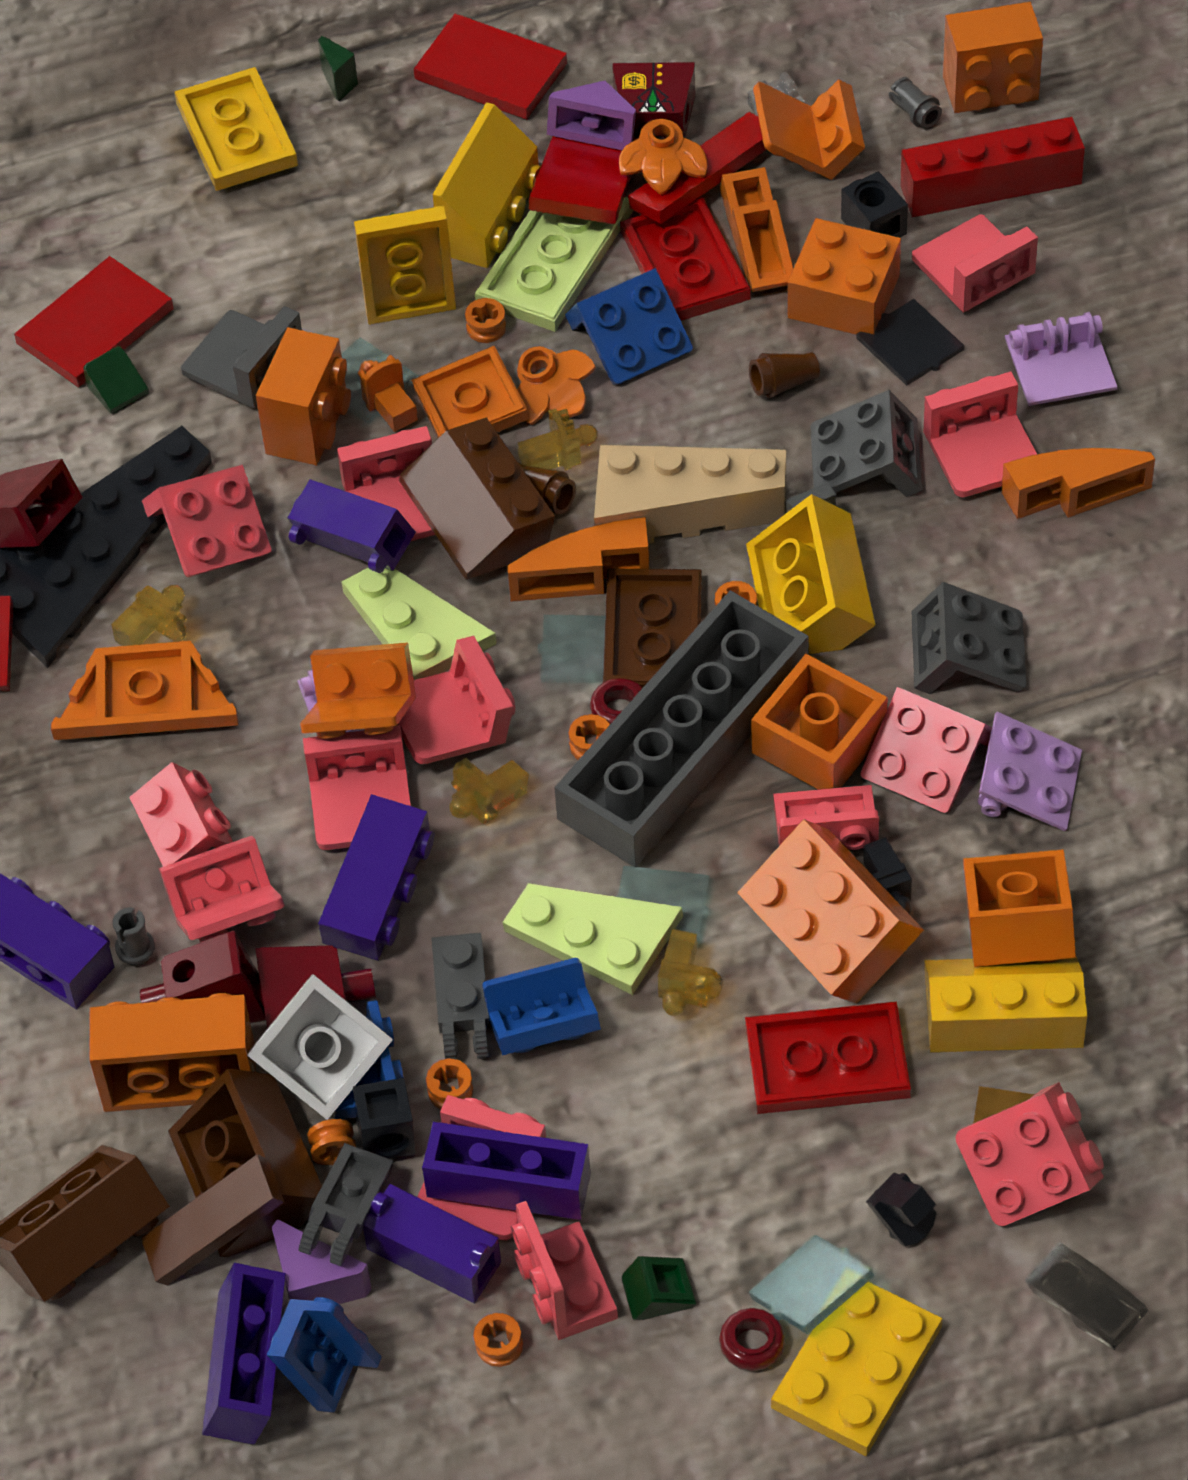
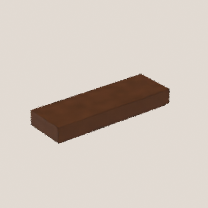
M258 1154L141 1238L157 1283L168 1286L284 1203L268 1158Z

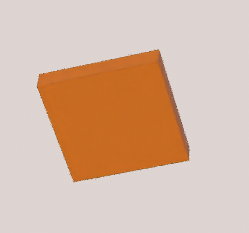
M491 346L411 380L414 391L438 438L446 430L486 417L497 433L530 419L528 410L495 346Z

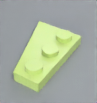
M366 568L342 581L343 593L382 644L408 642L414 680L440 674L451 669L455 644L458 639L475 636L482 651L496 645L495 632L396 569L391 571L385 568L383 572L377 573Z
M528 883L502 923L505 932L563 961L579 958L583 971L633 995L683 918L682 907Z

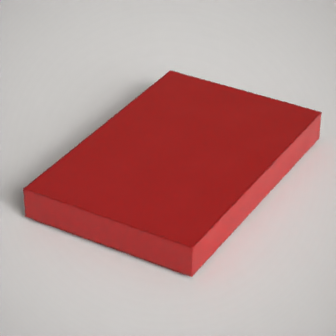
M455 13L414 67V78L482 104H486V102L495 104L501 111L527 120L567 65V53Z
M552 136L529 197V210L616 224L632 175H621L619 157L622 150Z
M699 197L662 224L644 215L620 221V232L641 274L656 268L681 321L751 300V289L703 197Z
M109 256L15 332L14 336L17 345L79 388L86 382L83 370L86 363L117 346H121L125 350L172 311L174 307L171 297Z
M897 1001L745 1017L757 1114L911 1098V1086Z

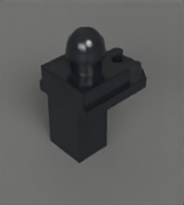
M885 837L863 845V863L867 870L910 915L912 910L910 903L912 878L906 870L904 863H901L888 839Z
M893 1173L866 1201L888 1229L890 1237L898 1240L903 1246L917 1244L927 1237L934 1226L937 1215L933 1209L936 1206L935 1202L922 1186L914 1184L905 1173Z

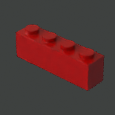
M1067 117L903 149L901 153L900 186L913 218L1081 185L1085 147L1073 117Z

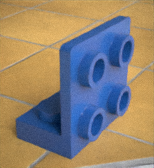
M656 268L576 303L565 314L572 331L585 326L613 385H619L681 357L693 349V345Z

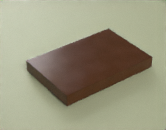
M607 569L603 683L607 680L623 678L630 679L643 688L701 623L702 569Z

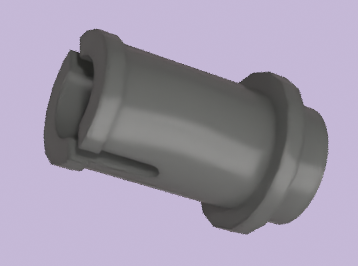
M908 77L899 78L891 86L890 89L894 92H889V99L897 103L910 115V120L916 127L929 128L940 119L942 109L939 100L933 95L927 96Z
M124 908L118 911L112 920L113 929L117 935L115 951L118 958L124 963L133 966L142 965L153 955L155 942L152 935L146 930L143 913L138 910L135 915V908Z

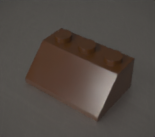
M487 417L446 430L400 474L399 482L465 580L508 566L550 540L555 515Z
M227 1068L168 1130L193 1193L197 1198L258 1154L269 1159L284 1203L219 1248L218 1253L220 1257H230L274 1240L272 1226L277 1219L299 1229L309 1219L311 1207L322 1188L275 1077L271 1074Z
M102 1144L0 1221V1264L29 1296L44 1303L48 1299L50 1301L57 1300L69 1293L76 1285L75 1279L90 1267L96 1269L111 1261L118 1253L116 1247L131 1236H141L155 1227L159 1222L158 1215L170 1206L137 1156Z

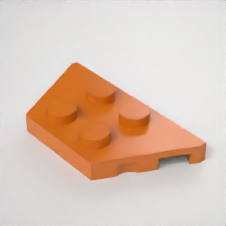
M191 641L103 647L94 650L86 664L85 674L77 679L69 692L70 702L60 718L55 717L53 719L51 731L54 740L238 726V715L233 703H229L220 690L219 682L211 670L203 665L201 655Z

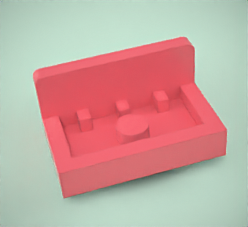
M173 762L129 797L163 867L204 853L212 846L218 848L233 842L228 832L231 825L227 817L215 806L209 795L212 792V787L208 780L195 769L189 771Z
M871 785L773 794L779 846L803 819L829 829L849 850L861 849L863 845L879 839L878 811L875 810Z

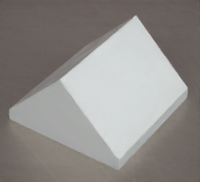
M312 974L250 1049L247 1056L328 1120L351 1092L353 1086H356L393 1039Z

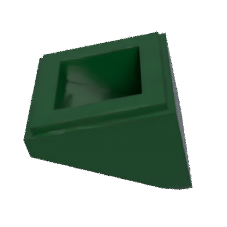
M321 36L318 39L322 71L335 99L340 101L358 85L355 55L339 44Z
M121 346L111 349L86 363L83 367L87 387L110 414L149 393L147 385Z
M638 1256L621 1276L633 1320H646L691 1309L696 1305L683 1258Z

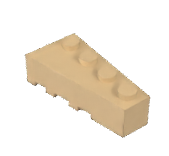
M600 445L594 526L613 521L646 517L648 544L654 543V537L681 533L682 538L700 536V531L707 528L722 526L725 531L774 523L785 515L787 485L786 450Z

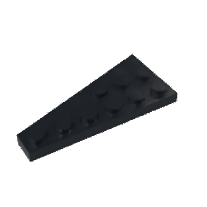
M182 425L82 492L83 498L39 546L0 548V596H11L13 599L12 634L47 668L57 657L56 650L66 637L72 638L82 626L81 619L93 604H100L139 555V546L150 533L155 534L163 525L164 514L148 518L142 500L159 487L202 476L211 465L210 451Z

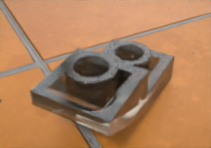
M1061 1242L1051 1250L1025 1280L1034 1294L1070 1315L1076 1327L1113 1350L1118 1347L1148 1312L1145 1304L1097 1266Z

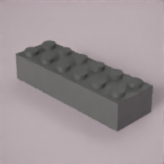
M730 590L554 787L557 819L636 868L752 735L751 719L805 654H809V636Z

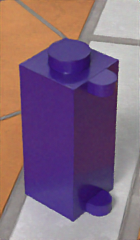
M311 479L301 495L295 500L293 508L287 517L293 524L288 535L290 542L301 545L307 540L368 562V568L377 573L383 572L385 568L394 571L416 533L396 508Z
M389 1184L384 1193H377L371 1203V1213L363 1228L367 1250L475 1304L501 1264L498 1237L392 1184Z

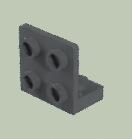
M284 306L273 320L263 324L234 310L227 311L181 365L182 375L255 408L257 406V391L287 327L302 330L299 312Z
M890 390L816 420L811 424L814 488L829 483L834 492L837 493L881 474L887 483H893L906 497L922 491L918 420Z
M942 582L911 611L915 689L931 694L944 681L950 679L957 670L1017 692L1026 687L1023 614L1020 610Z

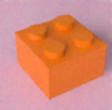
M1031 1L945 15L943 79L954 113L1039 100L1043 36Z
M815 218L788 280V318L855 335L860 331L874 334L900 275L901 238Z
M287 327L256 394L264 448L267 455L317 466L324 449L331 448L336 434V422L340 414L345 415L351 401V390L346 388L345 383L347 361L342 358L339 338Z
M805 654L751 719L752 753L818 790L841 788L869 754L887 712L888 697L816 658Z
M1064 849L963 858L974 967L1035 961L1054 962L1059 959L1076 958L1073 908Z

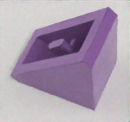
M606 81L552 92L549 96L546 135L623 150L626 145L633 142L636 109Z
M278 1219L272 1226L281 1269L282 1272L286 1273L285 1284L289 1300L313 1301L316 1297H324L342 1304L367 1297L372 1289L367 1264L347 1255L341 1266L330 1263V1250L332 1246L320 1240L310 1255L302 1253L298 1249L303 1232Z

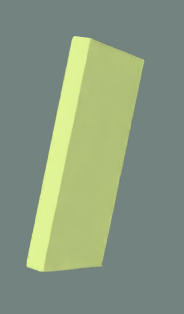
M627 197L624 198L616 224L530 210L475 292V300L481 298L497 300L504 306L506 315L555 332L619 234L620 221L627 220L632 214L633 210L629 207V199Z

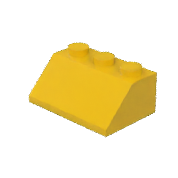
M488 102L484 105L432 194L434 207L444 206L451 258L484 268L489 267L496 253H501L504 250L508 239V231L513 222L521 220L526 200L533 189L541 168L538 162L537 146L495 104Z
M811 494L746 543L758 606L808 635L809 654L842 650L875 626L851 513Z
M1077 957L1059 959L1054 962L1035 961L974 967L973 959L924 960L930 1052L1084 1048L1087 1008L1084 976Z

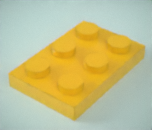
M256 67L174 91L176 104L216 191L298 166L295 149Z
M444 206L354 221L365 310L369 325L456 310L448 225Z
M847 1272L773 1394L771 1408L867 1457L940 1332L942 1318Z

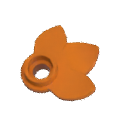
M655 119L643 126L637 140L623 148L619 157V169L621 175H633L642 172L647 183L659 195H664L674 185L681 172L691 177L704 178L707 173V159L701 146L684 138L681 128L675 122L667 119ZM657 136H665V137H668V138H666V139H657L656 137H657Z
M536 346L529 348L521 355L517 368V374L521 383L517 390L528 410L530 419L526 420V423L530 425L535 424L548 410L554 415L565 418L578 416L584 411L586 395L580 381L587 378L596 369L593 361L585 353L572 349L556 354L553 350ZM546 368L541 373L535 374L539 369Z

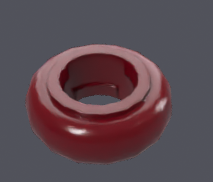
M616 678L605 681L596 688L591 696V714L599 715L611 724L623 710H612L607 707L608 703L618 699L631 702L641 691L642 687L630 679Z
M757 1308L741 1309L729 1316L722 1325L719 1336L721 1352L727 1361L737 1368L747 1371L764 1370L776 1363L783 1353L786 1341L783 1326L778 1319L769 1312ZM757 1330L765 1334L768 1341L760 1348L748 1349L741 1346L737 1342V1338L745 1331Z

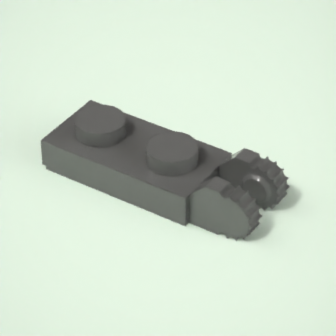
M481 932L431 937L439 1032L443 1033L445 1059H457L459 1054L458 1039L455 1037V1032L470 1030L475 1032L473 1035V1048L477 1054V1059L489 1058L486 1029H490V1022L482 988L483 982L486 981Z
M344 1143L311 1207L308 1224L302 1234L298 1250L310 1255L319 1242L322 1228L330 1229L339 1233L330 1250V1263L341 1266L349 1253L353 1239L359 1238L365 1222L371 1213V1203L376 1194L382 1192L391 1174L394 1161Z

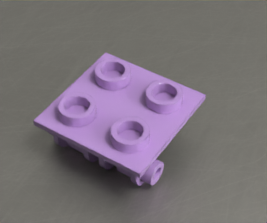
M1086 312L1082 316L1069 318L1068 324H1066L1064 317L1057 318L1056 326L1052 325L1050 319L1044 320L1043 324L1038 323L1027 326L1021 324L1017 326V330L1010 331L1008 335H1005V340L1028 406L1117 390L1115 378L1098 335L1103 330L1099 315L1092 316L1090 312Z
M996 712L979 789L978 804L982 807V813L989 817H997L1001 814V811L1009 806L1062 831H1066L1082 750L1000 712Z

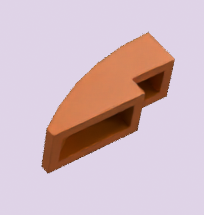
M762 167L722 175L720 192L738 256L751 291L755 292L787 286L793 271V265L777 200H773L766 168Z
M1117 448L1067 449L1031 455L1003 463L1001 493L1017 519L1059 504L1069 518L1151 489L1155 458L1151 452Z
M646 517L613 521L584 528L554 539L507 566L511 602L604 594L603 579H607V569H649Z

